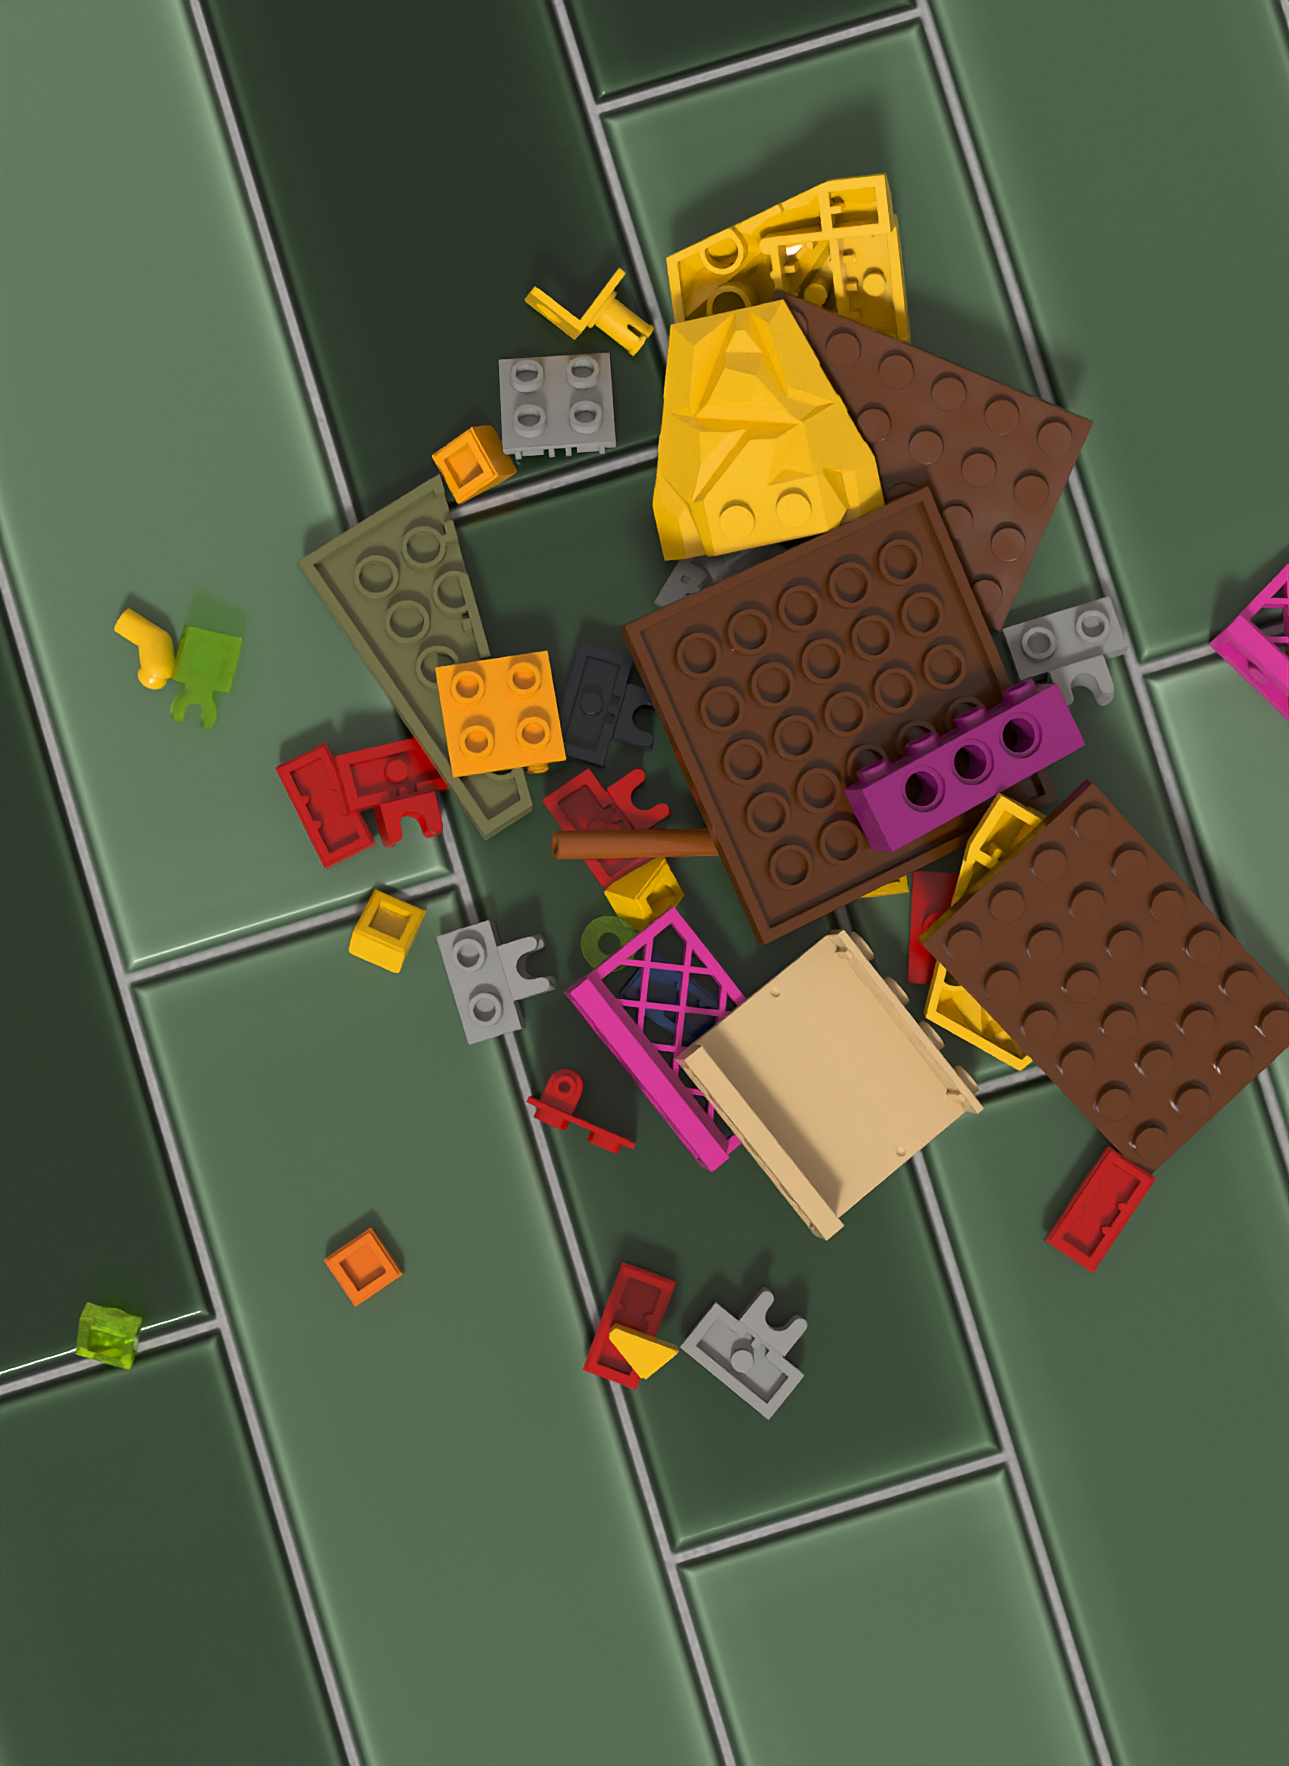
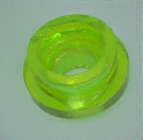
M602 916L593 920L585 928L581 938V950L584 958L592 967H597L610 956L602 953L598 948L599 938L603 934L613 933L617 935L620 939V947L636 935L634 929L624 919L616 916ZM636 952L627 959L633 960ZM619 965L611 972L619 971L628 965Z

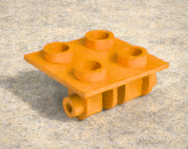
M548 650L435 667L453 778L525 767L527 774H538L549 770L548 763L566 761Z

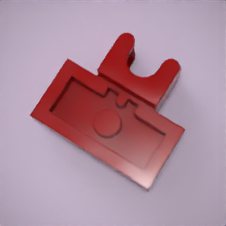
M415 738L334 757L333 763L347 814L375 808L374 815L381 841L385 848L394 847L402 839L400 823L402 817L414 818L419 823L421 832L426 838H434L442 833L443 822L435 793L450 789Z
M640 767L608 787L607 791L602 788L588 768L542 800L563 831L653 829L672 815L670 808L664 803H660L649 810H640L633 805L631 801L632 794L645 782V773ZM652 858L583 859L604 891L613 882L652 860Z

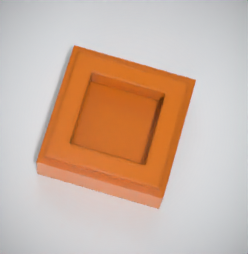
M373 1226L324 1259L355 1307L404 1274Z

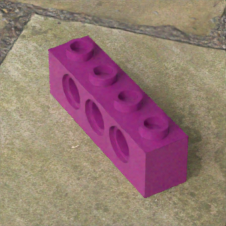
M1028 679L1015 684L1001 693L1004 702L989 710L986 709L985 705L972 708L953 719L956 728L940 737H938L936 731L922 735L905 745L908 754L898 760L889 763L888 758H883L857 771L856 775L859 781L846 787L843 791L872 850L893 852L993 797L998 792H1002L1085 746L1086 744L1057 683L1035 685L1033 679ZM1009 721L1013 723L1017 730V741L1011 750L1005 746L1002 737L1003 729ZM961 747L966 750L970 758L969 769L962 777L957 773L954 766L955 755ZM912 774H915L922 784L921 795L915 803H911L905 793L906 782Z

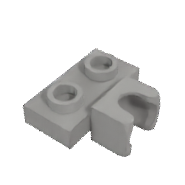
M1110 596L1002 629L1001 637L1017 683L1028 679H1033L1036 682L1045 678L1047 679L1046 684L1057 683L1069 710L1074 700L1071 689L1077 686L1087 687L1091 690L1096 703L1101 706H1105L1113 700L1115 689L1105 660L1126 654L1128 645Z
M487 920L436 936L469 1045L526 1028L518 1000L542 994L558 987V980L554 976L534 978L526 970L525 963L529 955L542 950L546 945V940L541 934L501 945L494 920Z
M763 1286L741 1312L738 1319L715 1301L682 1341L680 1348L769 1420L805 1376L802 1371L783 1356L788 1353L805 1332L809 1322L801 1315H794L784 1326L772 1327L768 1325L765 1316L768 1308L774 1301V1296L767 1287Z

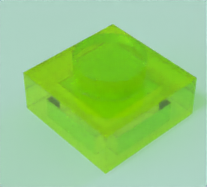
M87 1302L79 1319L76 1355L130 1370L138 1352L142 1318L127 1314L117 1308H106Z

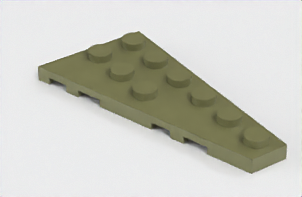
M439 473L298 560V566L486 841L533 811V803L522 767L455 778L452 776L435 667L491 659V654Z

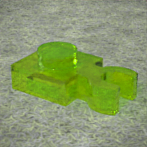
M184 623L171 678L175 681L186 683L185 690L178 694L171 704V719L182 723L186 708L191 704L198 703L202 707L199 725L206 729L213 727L217 718V709L212 700L213 691L230 693L243 641L242 638Z

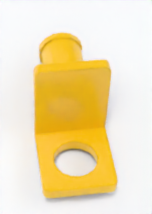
M618 268L580 320L535 286L524 299L526 303L574 340L582 333L586 326L592 328L595 324L627 349L632 356L638 352L645 343L646 338L655 329V327L647 324L615 299L617 292L614 291V288L626 274L621 268Z

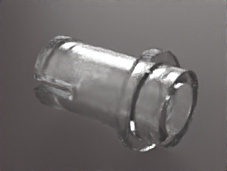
M773 544L711 556L707 560L700 562V565L715 583L756 564L760 560L763 561L769 558L768 554L775 547Z

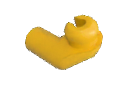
M127 608L118 619L114 631L138 646L141 668L138 670L137 675L141 684L149 689H161L166 685L168 679L173 677L176 669L173 640L165 630L132 609Z

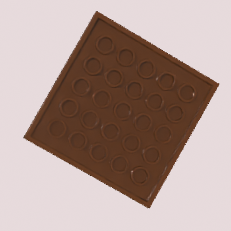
M928 486L910 492L847 521L827 533L819 534L619 627L759 944L765 945L966 846L968 839L996 797L994 795L893 852L872 850L843 791L846 787L859 781L856 772L861 768L883 758H888L889 763L898 760L908 754L905 745L934 731L940 737L956 728L953 719L960 714L980 705H985L986 709L989 710L1004 702L1001 693L1012 686ZM1010 721L1005 725L1002 734L1003 742L1009 750L1015 746L1017 741V730ZM961 747L955 755L954 766L957 773L962 777L969 769L970 758L966 750ZM1046 767L1000 792L1035 810H1039L1059 800ZM912 774L906 782L905 793L909 801L915 803L921 795L922 784L920 779L915 774Z

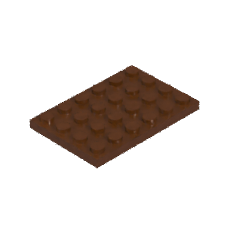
M777 288L771 302L781 299L785 300L821 362L820 366L828 380L846 405L847 412L857 430L875 455L885 504L919 488L929 487L985 623L988 627L1001 631L1091 429L1093 420ZM817 535L789 540L787 542H790L794 545H798Z
M1088 779L1077 787L918 938L921 944L1119 1152L1151 1175L1289 1047L1288 995L1094 783Z

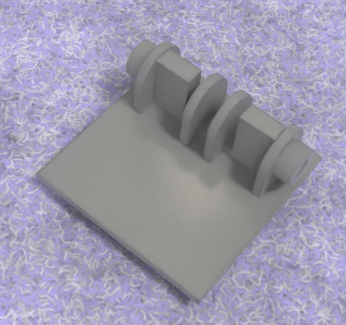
M610 352L499 360L502 447L504 455L515 454L516 460L522 459V456L544 455V449H549V457H555V449L565 448L566 456H572L571 448L577 447V453L599 451L600 454H605V448L616 447Z

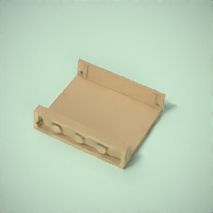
M844 929L830 930L674 1058L811 1232L824 1240H828L844 1227L843 1223L839 1220L840 1216L963 1113L978 1114L984 1109L974 1096L979 1091V1088L972 1077L961 1066L956 1065L954 1068L950 1066L940 1053L944 1043L939 1035L924 1020L920 1023L914 1020L904 1007L910 1001L903 989L890 976L882 979L870 963L875 956L867 943L856 932L853 931L848 935Z

